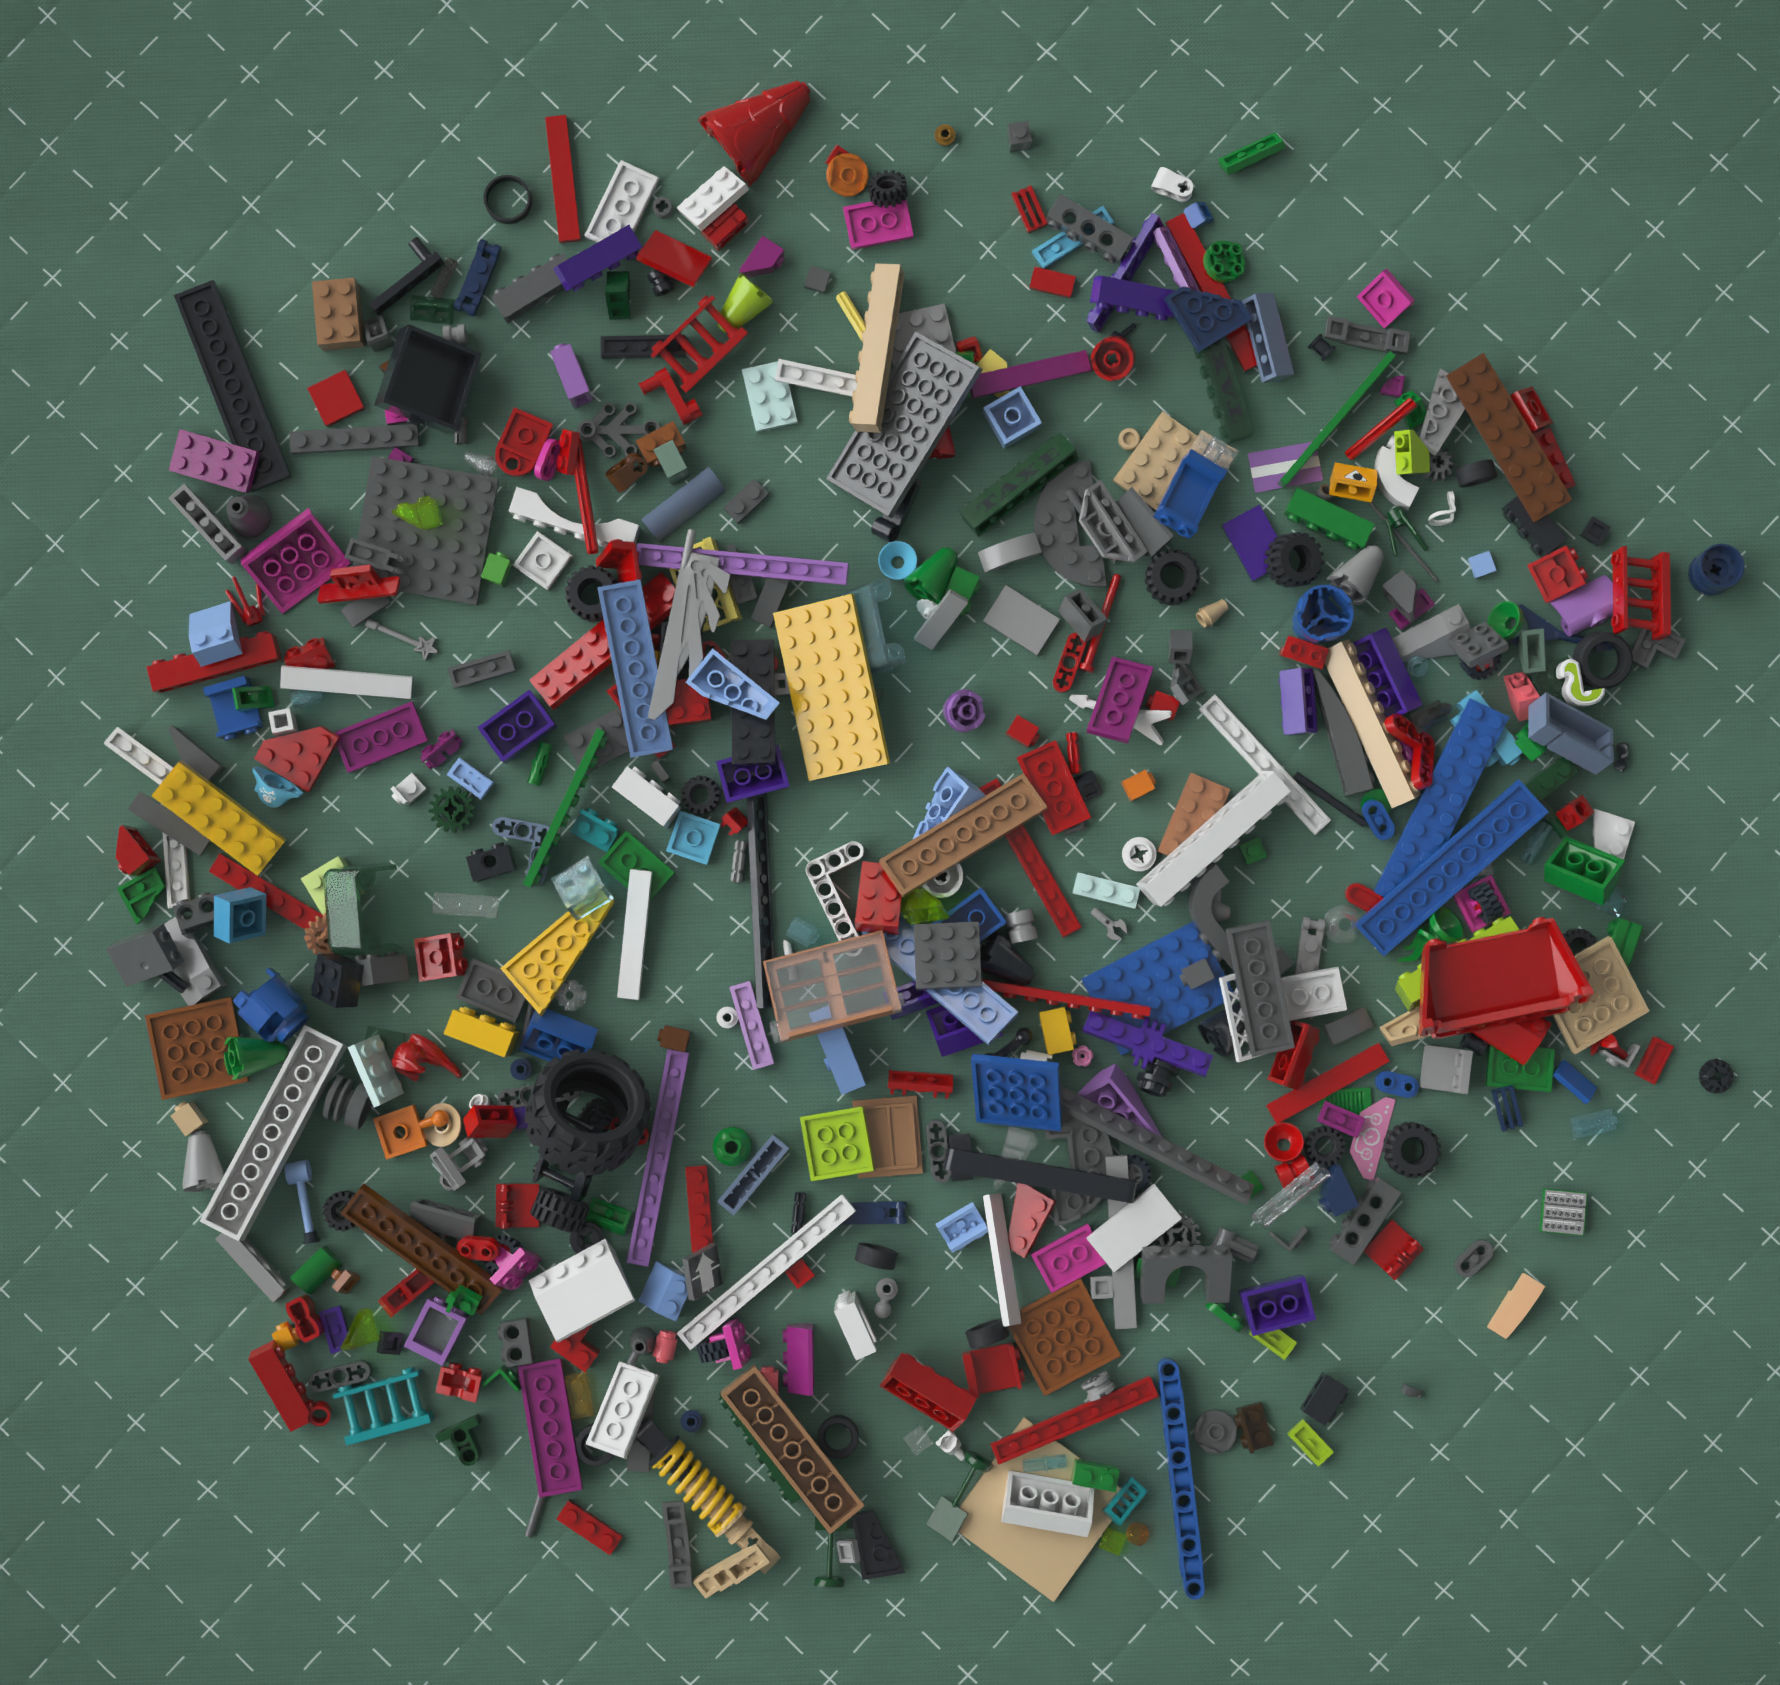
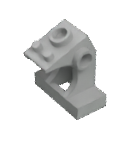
M466 1137L458 1143L460 1148L449 1155L446 1154L442 1146L430 1155V1158L453 1191L466 1183L461 1175L462 1172L472 1165L477 1168L486 1161L484 1157L487 1156L486 1151H488V1148L481 1138L470 1139ZM463 1152L469 1162L460 1168L453 1158Z

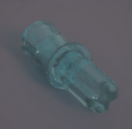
M1065 1454L1056 1456L1043 1455L1041 1458L1023 1460L1024 1472L1041 1470L1048 1472V1470L1067 1468Z

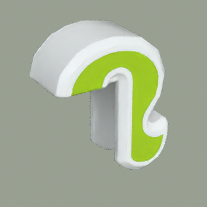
M1568 659L1557 666L1556 677L1558 679L1565 678L1562 696L1566 703L1573 707H1587L1596 704L1605 695V688L1584 691L1580 665L1576 660Z

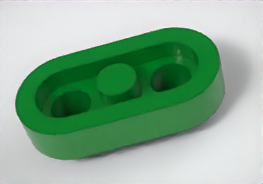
M1207 1303L1205 1305L1207 1309L1236 1332L1240 1333L1244 1326L1241 1324L1243 1319L1234 1312L1231 1315L1224 1310L1226 1306L1223 1303Z

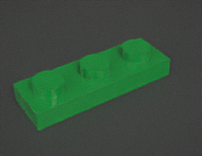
M1274 132L1219 158V165L1228 175L1237 173L1240 169L1256 164L1259 160L1275 155L1278 151L1285 149L1284 140Z

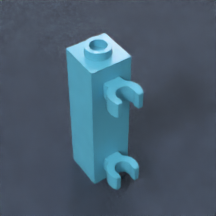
M1477 690L1471 692L1455 705L1460 713L1449 720L1454 727L1469 698L1489 707ZM1504 727L1485 765L1486 768L1490 767L1497 760L1502 766L1508 763L1511 766L1521 759L1519 755L1522 751L1514 743L1515 739L1506 727Z

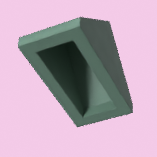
M673 440L654 449L671 485L690 476Z
M1544 629L1521 631L1517 643V651L1523 673L1546 671Z

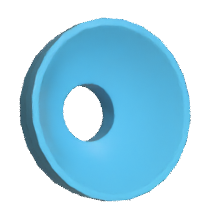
M890 542L879 553V568L886 577L893 580H903L916 569V553L905 542ZM894 557H901L904 560L902 568L896 569L891 565Z

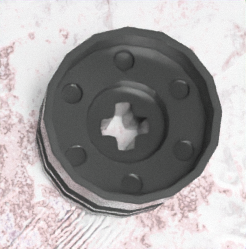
M339 1075L326 1096L323 1118L329 1120L333 1116V1121L337 1123L345 1115V1126L360 1130L372 1107V1102L364 1084L360 1083L354 1091V1080L349 1079L346 1082V1077Z

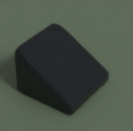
M1092 770L1073 778L1084 802L1103 794L1097 777Z

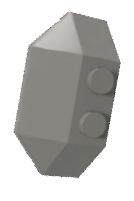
M1099 480L1085 490L1079 522L1101 556L1133 563L1147 553L1148 550L1102 480Z

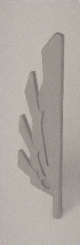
M688 529L648 714V718L656 720L674 703L677 675L688 657L689 677L702 662L701 628L706 613L713 633L720 618L718 609L711 596L714 583L726 594L730 580V574L718 568L719 558L692 552L697 531Z

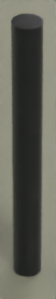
M1297 771L1293 776L1294 780L1361 827L1366 825L1365 818Z

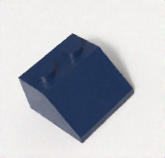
M1333 1163L1331 1164L1332 1166L1327 1168L1319 1191L1321 1199L1318 1201L1324 1212L1326 1211L1336 1217L1359 1206L1341 1166Z

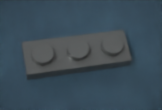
M510 650L447 668L453 689L516 672Z

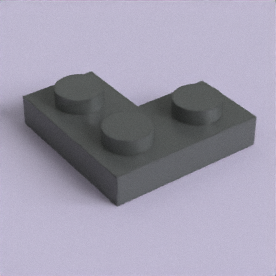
M1641 628L1631 649L1633 663L1647 669L1656 651L1673 660L1677 659L1685 639L1671 633V635L1660 641L1652 640L1651 630Z

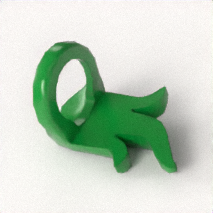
M1429 927L1419 929L1412 943L1409 946H1403L1406 950H1411L1414 947L1415 949L1410 956L1399 958L1398 962L1415 961L1421 956L1425 944L1431 939H1436L1431 934Z

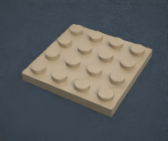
M1162 411L1117 473L1113 482L1125 491L1133 487L1146 504L1156 512L1182 458L1190 449L1225 470L1232 460Z
M1609 936L1574 956L1594 991L1590 1001L1584 1004L1576 1002L1570 1006L1569 1011L1553 1015L1571 1052L1574 1054L1579 1053L1649 1012L1612 937Z

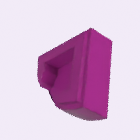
M1396 376L1389 379L1382 386L1379 394L1397 398L1401 397L1405 376Z

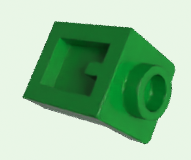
M1409 391L1401 395L1394 403L1399 407L1408 398H1412L1417 404V407L1404 417L1406 426L1412 429L1424 422L1426 409L1422 399L1413 391Z
M459 1285L455 1292L451 1290L445 1301L448 1303L445 1312L450 1313L452 1308L456 1307L473 1316L483 1296Z

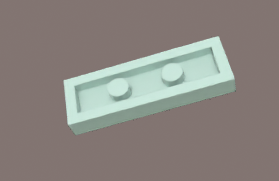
M1077 873L1072 894L1135 909L1140 889L1139 887Z

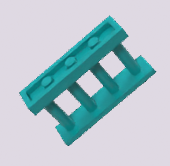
M409 1367L401 1370L402 1374L355 1387L349 1384L338 1388L339 1391L333 1394L334 1399L343 1397L351 1426L350 1433L344 1437L346 1446L428 1424L434 1420L433 1411L426 1412L422 1408L415 1377L422 1373V1369L415 1370L414 1367ZM405 1379L414 1409L413 1416L406 1418L401 1414L394 1387V1382ZM383 1385L386 1387L393 1414L392 1422L385 1424L380 1419L372 1389ZM362 1391L365 1393L372 1420L371 1427L366 1429L359 1425L352 1394Z

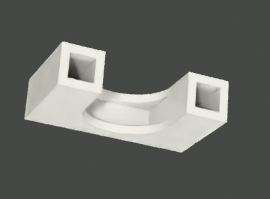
M848 1290L839 1294L835 1302L834 1313L855 1359L859 1360L876 1352L875 1342H877V1338L856 1291L851 1293Z

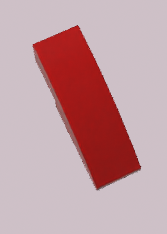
M416 1269L382 1296L378 1303L392 1318L435 1282Z

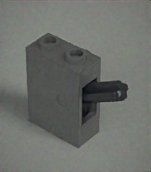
M164 923L117 940L106 949L126 987L155 976H159L180 993H184L189 986L186 981L172 971L184 960Z

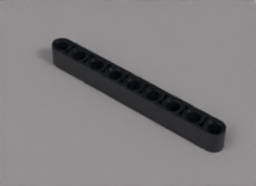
M946 1147L943 1169L1127 1203H1134L1138 1182L1126 1178Z

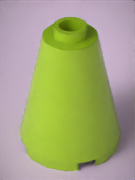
M741 273L720 313L734 328L737 327L739 329L769 307L773 300L756 284L750 282L747 276ZM718 323L717 327L721 329L725 334H727V332Z

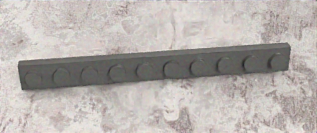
M1060 1085L1063 1112L1245 1205L1248 1203L1254 1184Z

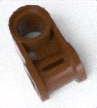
M630 453L608 469L605 476L618 492H623L647 472L648 464L638 453ZM634 462H637L638 464L636 468L634 466Z

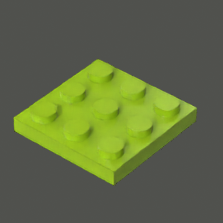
M864 1106L800 1117L811 1181L875 1170Z

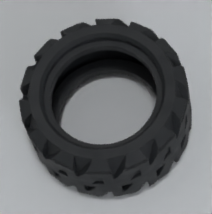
M580 1049L565 1052L561 1059L555 1057L547 1063L542 1073H539L525 1109V1123L528 1124L526 1132L532 1145L540 1147L538 1153L549 1163L559 1164V1169L572 1174L583 1171L584 1175H599L606 1170L610 1172L623 1165L637 1148L650 1117L651 1101L649 1091L645 1089V1083L635 1069L631 1071L628 1063L616 1055L610 1057L604 1051L587 1049V1052L584 1053ZM572 1091L594 1093L605 1099L613 1107L619 1120V1126L605 1133L581 1131L570 1125L562 1117L557 1108L556 1098Z

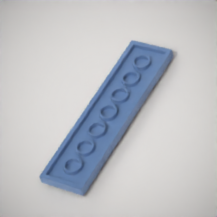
M641 580L598 587L630 758L673 750L666 711L656 720L648 718L658 669Z
M901 912L899 935L884 934L890 961L916 982L915 923ZM863 931V932H862V935L869 934V933H873V932H864V931ZM983 981L982 987L925 990L988 1046L1018 1016V1012Z

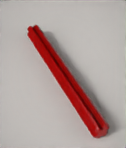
M579 436L574 474L586 550L588 554H596L599 552L582 442Z

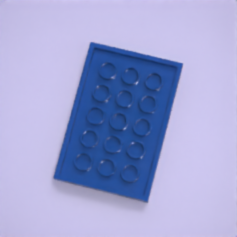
M1193 921L1081 979L1090 997L1151 1006L1150 1016H1145V1018H1150L1148 1026L1152 1027L1153 1021L1157 1020L1156 1029L1160 1030L1161 1024L1165 1023L1164 1033L1224 1003L1219 978L1224 977L1225 974L1219 962L1212 954L1210 945H1205L1198 936L1201 933ZM1205 958L1215 978L1193 989H1190L1189 986L1184 987L1179 977L1182 974L1180 969ZM1227 981L1228 991L1234 993L1231 985ZM1102 1009V1012H1099L1101 1015L1140 1029L1145 1020L1132 1018V1013L1124 1012L1123 1016L1110 1014L1111 1010ZM1116 1045L1120 1055L1131 1051Z

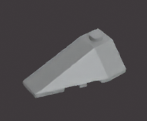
M1458 604L1392 638L1403 662L1450 656L1456 653L1449 647L1448 639L1469 630L1470 626Z
M176 917L166 922L164 925L184 960L174 969V973L189 985L184 993H180L187 1005L199 1004L226 987V982L195 932L182 935Z

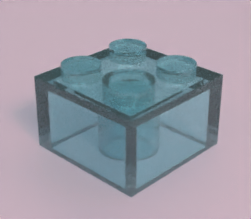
M588 856L551 878L564 905L576 921L614 899L597 867Z

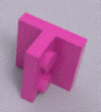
M1387 268L1357 296L1384 329L1399 315L1409 309L1415 301Z

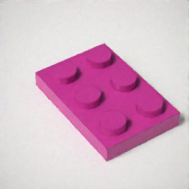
M907 200L902 201L900 205L896 203V207L889 205L888 208H885L884 205L878 207V204L874 205L873 201L843 207L851 250L914 238Z
M1088 1223L1031 1253L1051 1293L1106 1264L1086 1238L1092 1233Z

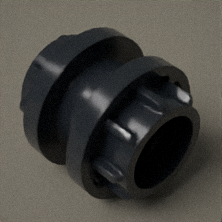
M1154 1058L1152 1063H1147L1145 1073L1139 1072L1137 1074L1138 1087L1147 1094L1165 1097L1174 1087L1169 1082L1170 1077H1176L1179 1069L1167 1062Z

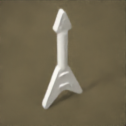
M1071 695L1069 698L1070 701L1082 709L1085 707L1094 709L1096 701L1088 699L1087 695ZM1140 710L1134 728L1158 745H1162L1164 740L1153 726V723L1170 718L1172 712Z

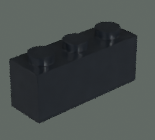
M1518 496L1502 508L1505 519L1516 526L1518 535L1522 539H1526L1531 545L1532 552L1537 556L1540 555L1541 558L1567 539L1548 515L1534 523Z

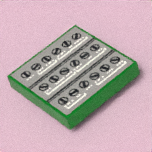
M1543 1188L1539 1231L1584 1236L1588 1193Z

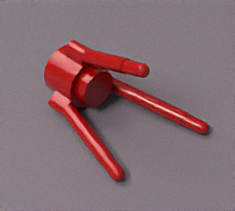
M233 576L232 580L244 609H241L229 590H226L225 593L241 616L243 623H246L247 627L263 622L262 616L265 615L260 586L256 584L258 608L256 609L255 605H248L236 577Z

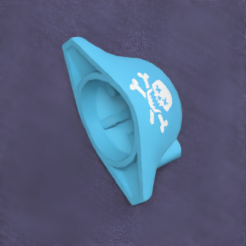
M258 766L253 768V774L257 781L254 790L258 792L260 800L265 805L276 808L287 803L291 798H298L303 795V792L286 778Z

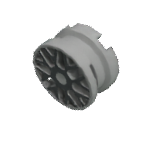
M1107 1371L1098 1373L1081 1384L1082 1389L1087 1391V1398L1090 1402L1098 1400L1101 1396L1107 1395L1114 1390L1115 1385L1113 1382H1110V1376Z

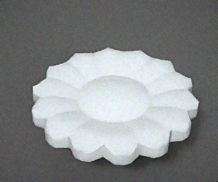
M921 599L917 602L916 607L925 619H928L937 607V604L928 599Z

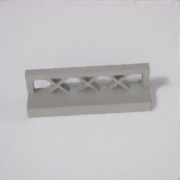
M223 1233L215 1238L272 1302H275L291 1287L247 1238L244 1241H237Z

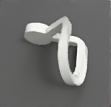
M1453 491L1447 492L1449 510L1438 511L1430 515L1428 518L1430 525L1442 526L1453 522L1454 513L1456 512ZM1450 514L1449 519L1434 520L1439 515Z

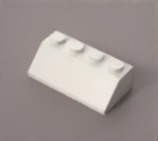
M1009 1470L1001 1522L1088 1537L1093 1516L1094 1488L1073 1485L1071 1481Z

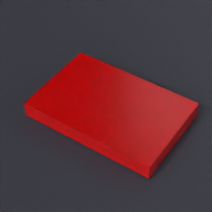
M655 230L637 254L636 260L694 287L710 265L712 257Z

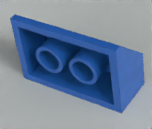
M549 1009L545 1010L542 1017L535 1010L518 1050L550 1062L555 1057L561 1059L565 1052L580 1049L582 1053L587 1052V1049H591L598 1029Z

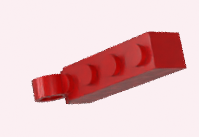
M273 1340L251 1351L248 1360L290 1432L309 1422L315 1426H324L329 1422L332 1413L331 1406L325 1401L314 1402L312 1399L309 1400L304 1383L298 1381L295 1376L296 1370L292 1363L288 1364L285 1358V1351L281 1345H277L276 1341ZM317 1409H322L327 1413V1416L318 1418L313 1412Z

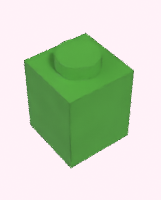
M496 552V555L489 553L481 578L504 587L513 564L508 560L509 556L500 552Z

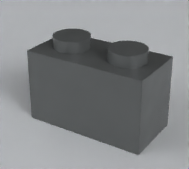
M1082 588L1066 595L1058 611L1084 642L1101 634L1107 621L1104 614Z

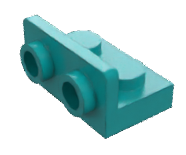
M587 808L586 811L581 809L570 832L608 852L620 833V830L616 828L618 824L606 818L605 822L597 818L599 813L590 808Z

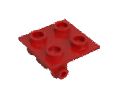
M496 1184V1227H501L502 1229L510 1227H539V1220L535 1219L530 1213L539 1192V1184Z
M1391 1219L1363 1252L1393 1280H1396L1424 1248Z

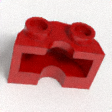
M450 1362L449 1366H443L440 1369L435 1393L456 1396L476 1403L483 1377L482 1369L475 1367L465 1369L462 1368L460 1363Z

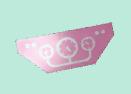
M1385 1097L1360 1112L1359 1116L1366 1119L1358 1138L1353 1137L1349 1152L1365 1179L1374 1180L1395 1099Z

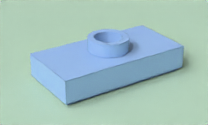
M461 758L457 759L447 773L450 778L481 800L484 799L494 785L492 780Z

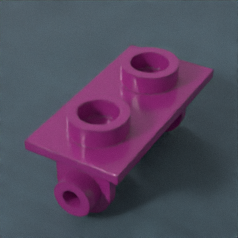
M453 729L449 732L447 730L444 731L433 746L430 744L422 750L421 761L425 762L427 760L425 764L430 770L433 767L436 769L447 759L442 754L444 750L451 756L461 747L460 744L463 741L459 736L454 738L456 734Z

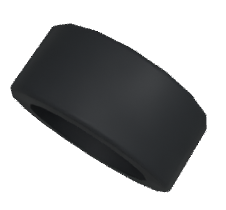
M860 1242L858 1243L855 1260L871 1267L894 1270L898 1252L883 1246Z
M1002 1319L979 1324L965 1332L971 1349L997 1343L1009 1336L1007 1327H1003Z
M834 1415L827 1418L821 1424L818 1431V1444L826 1456L833 1459H843L850 1456L856 1450L859 1441V1431L856 1424L850 1418L843 1415ZM835 1424L846 1426L851 1433L849 1445L841 1450L831 1448L826 1442V1432Z
M592 1423L580 1432L576 1440V1451L584 1463L590 1466H602L612 1460L614 1455L606 1453L601 1457H593L587 1453L584 1443L586 1437L591 1432L594 1424Z

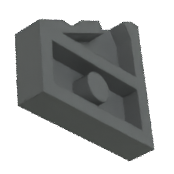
M1174 663L1170 688L1175 699L1184 705L1205 691L1187 664Z

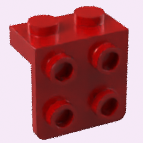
M621 539L611 540L596 559V567L600 566L617 570L618 583L642 579V572L639 570L638 565L639 552L636 550L635 542H627Z

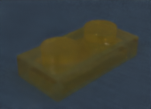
M587 1371L566 1375L565 1381L572 1420L594 1416L595 1412Z

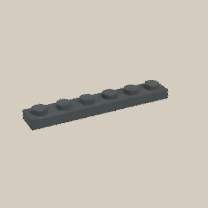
M413 424L290 432L292 454L420 447L419 426Z

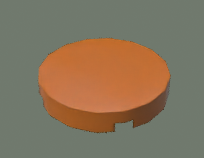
M843 153L831 160L826 171V178L829 187L836 194L848 197L857 195L866 187L869 173L866 164L859 156L852 153Z

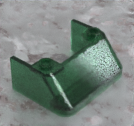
M387 862L331 868L325 872L323 885L328 944L332 952L339 955H375L403 951V946L394 943L382 944L378 935L364 933L360 891L369 890L375 885L376 871L397 869L395 864Z

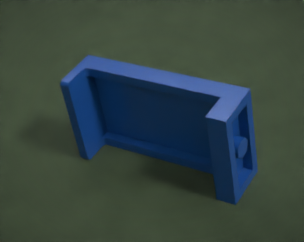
M1190 449L1182 458L1153 517L1159 520L1161 524L1177 531L1179 535L1190 539L1198 531V524L1219 482L1225 477L1227 470Z

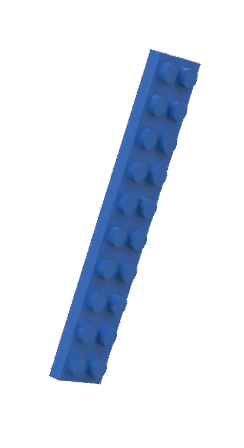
M1471 698L1468 699L1435 765L1432 784L1423 790L1373 890L1375 893L1385 897L1448 841L1509 719L1508 716Z
M1518 779L1354 925L1385 956L1548 813L1547 809Z

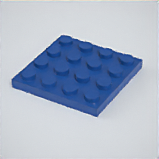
M972 1054L971 1067L976 1122L1052 1131L1062 1130L1059 1063Z

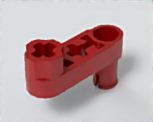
M666 367L655 372L654 376L638 383L644 396L659 387L664 388L683 425L703 416L695 399L684 403Z

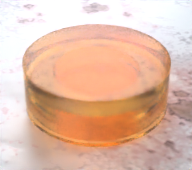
M1135 1522L1128 1527L1126 1536L1131 1544L1141 1546L1147 1542L1149 1530L1144 1524Z

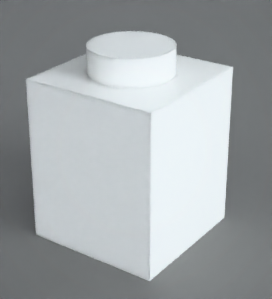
M287 708L268 712L272 734L280 737L298 732L295 712Z

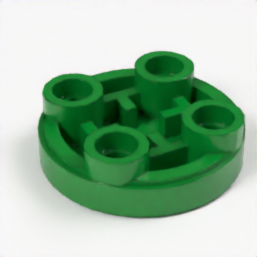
M1229 241L1212 243L1203 257V264L1207 274L1220 283H1231L1237 280L1245 269V258L1241 245Z

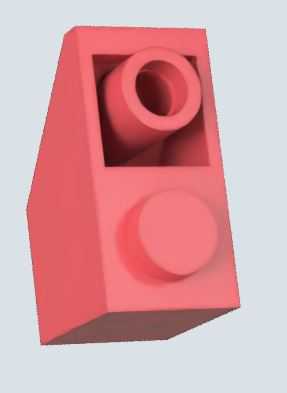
M1519 672L1504 676L1513 712L1519 722L1528 720V706L1540 697L1526 673Z

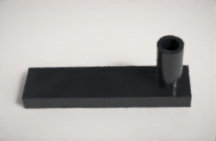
M419 237L412 239L408 245L422 262L369 304L377 315H381L445 264L438 253L435 251L432 254Z

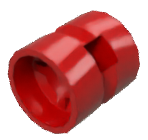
M1300 1154L1290 1163L1282 1162L1274 1166L1277 1177L1285 1192L1296 1188L1299 1182L1305 1184L1314 1180L1312 1171L1303 1154Z

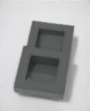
M387 596L359 599L341 609V612L351 627L355 628L370 619L373 614L388 607L391 602Z
M1361 1007L1324 1025L1323 1028L1333 1046L1374 1025L1365 1007Z

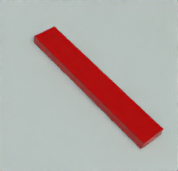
M567 116L545 117L559 243L581 241Z
M1377 1043L1299 1087L1298 1091L1292 1090L1265 1106L1275 1123L1278 1124L1388 1063L1389 1059L1381 1045Z

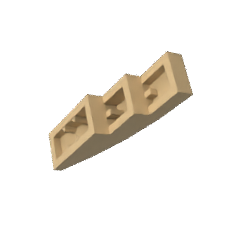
M754 1544L710 1567L696 1576L692 1583L706 1599L718 1590L720 1592L733 1583L737 1585L770 1563L771 1560L758 1544Z

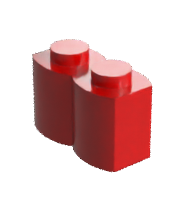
M305 1293L286 1303L287 1314L296 1323L297 1334L303 1342L306 1343L324 1333L321 1318L315 1313V1305L309 1295Z

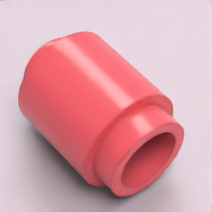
M660 1330L659 1335L656 1336L652 1355L656 1357L657 1362L669 1363V1360H674L678 1342L676 1338L677 1333Z

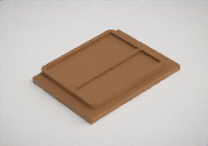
M917 1095L853 1100V1108L864 1106L875 1166L874 1171L858 1173V1178L892 1177L895 1175L923 1173Z

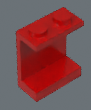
M1012 1342L962 1352L968 1387L973 1397L977 1398L982 1393L1016 1386L1018 1389L1022 1388L1021 1382H1025L1023 1369H1018L1017 1361L1021 1360L1018 1347L1014 1348Z

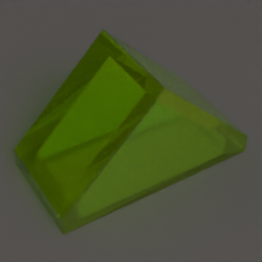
M369 1308L358 1310L340 1347L341 1350H353L380 1340L372 1310Z

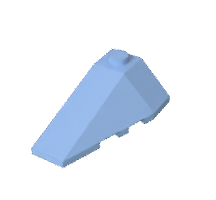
M714 649L709 652L686 681L688 685L706 698L765 720L768 719L780 704Z
M947 766L933 788V791H935L931 803H927L925 808L928 810L924 821L919 823L913 839L986 795L975 784Z

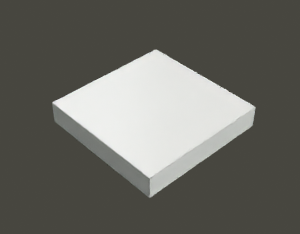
M537 531L513 566L549 591L573 556Z

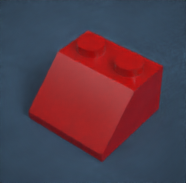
M125 825L119 827L115 858L119 862L118 868L125 875L139 876L162 861L135 827Z

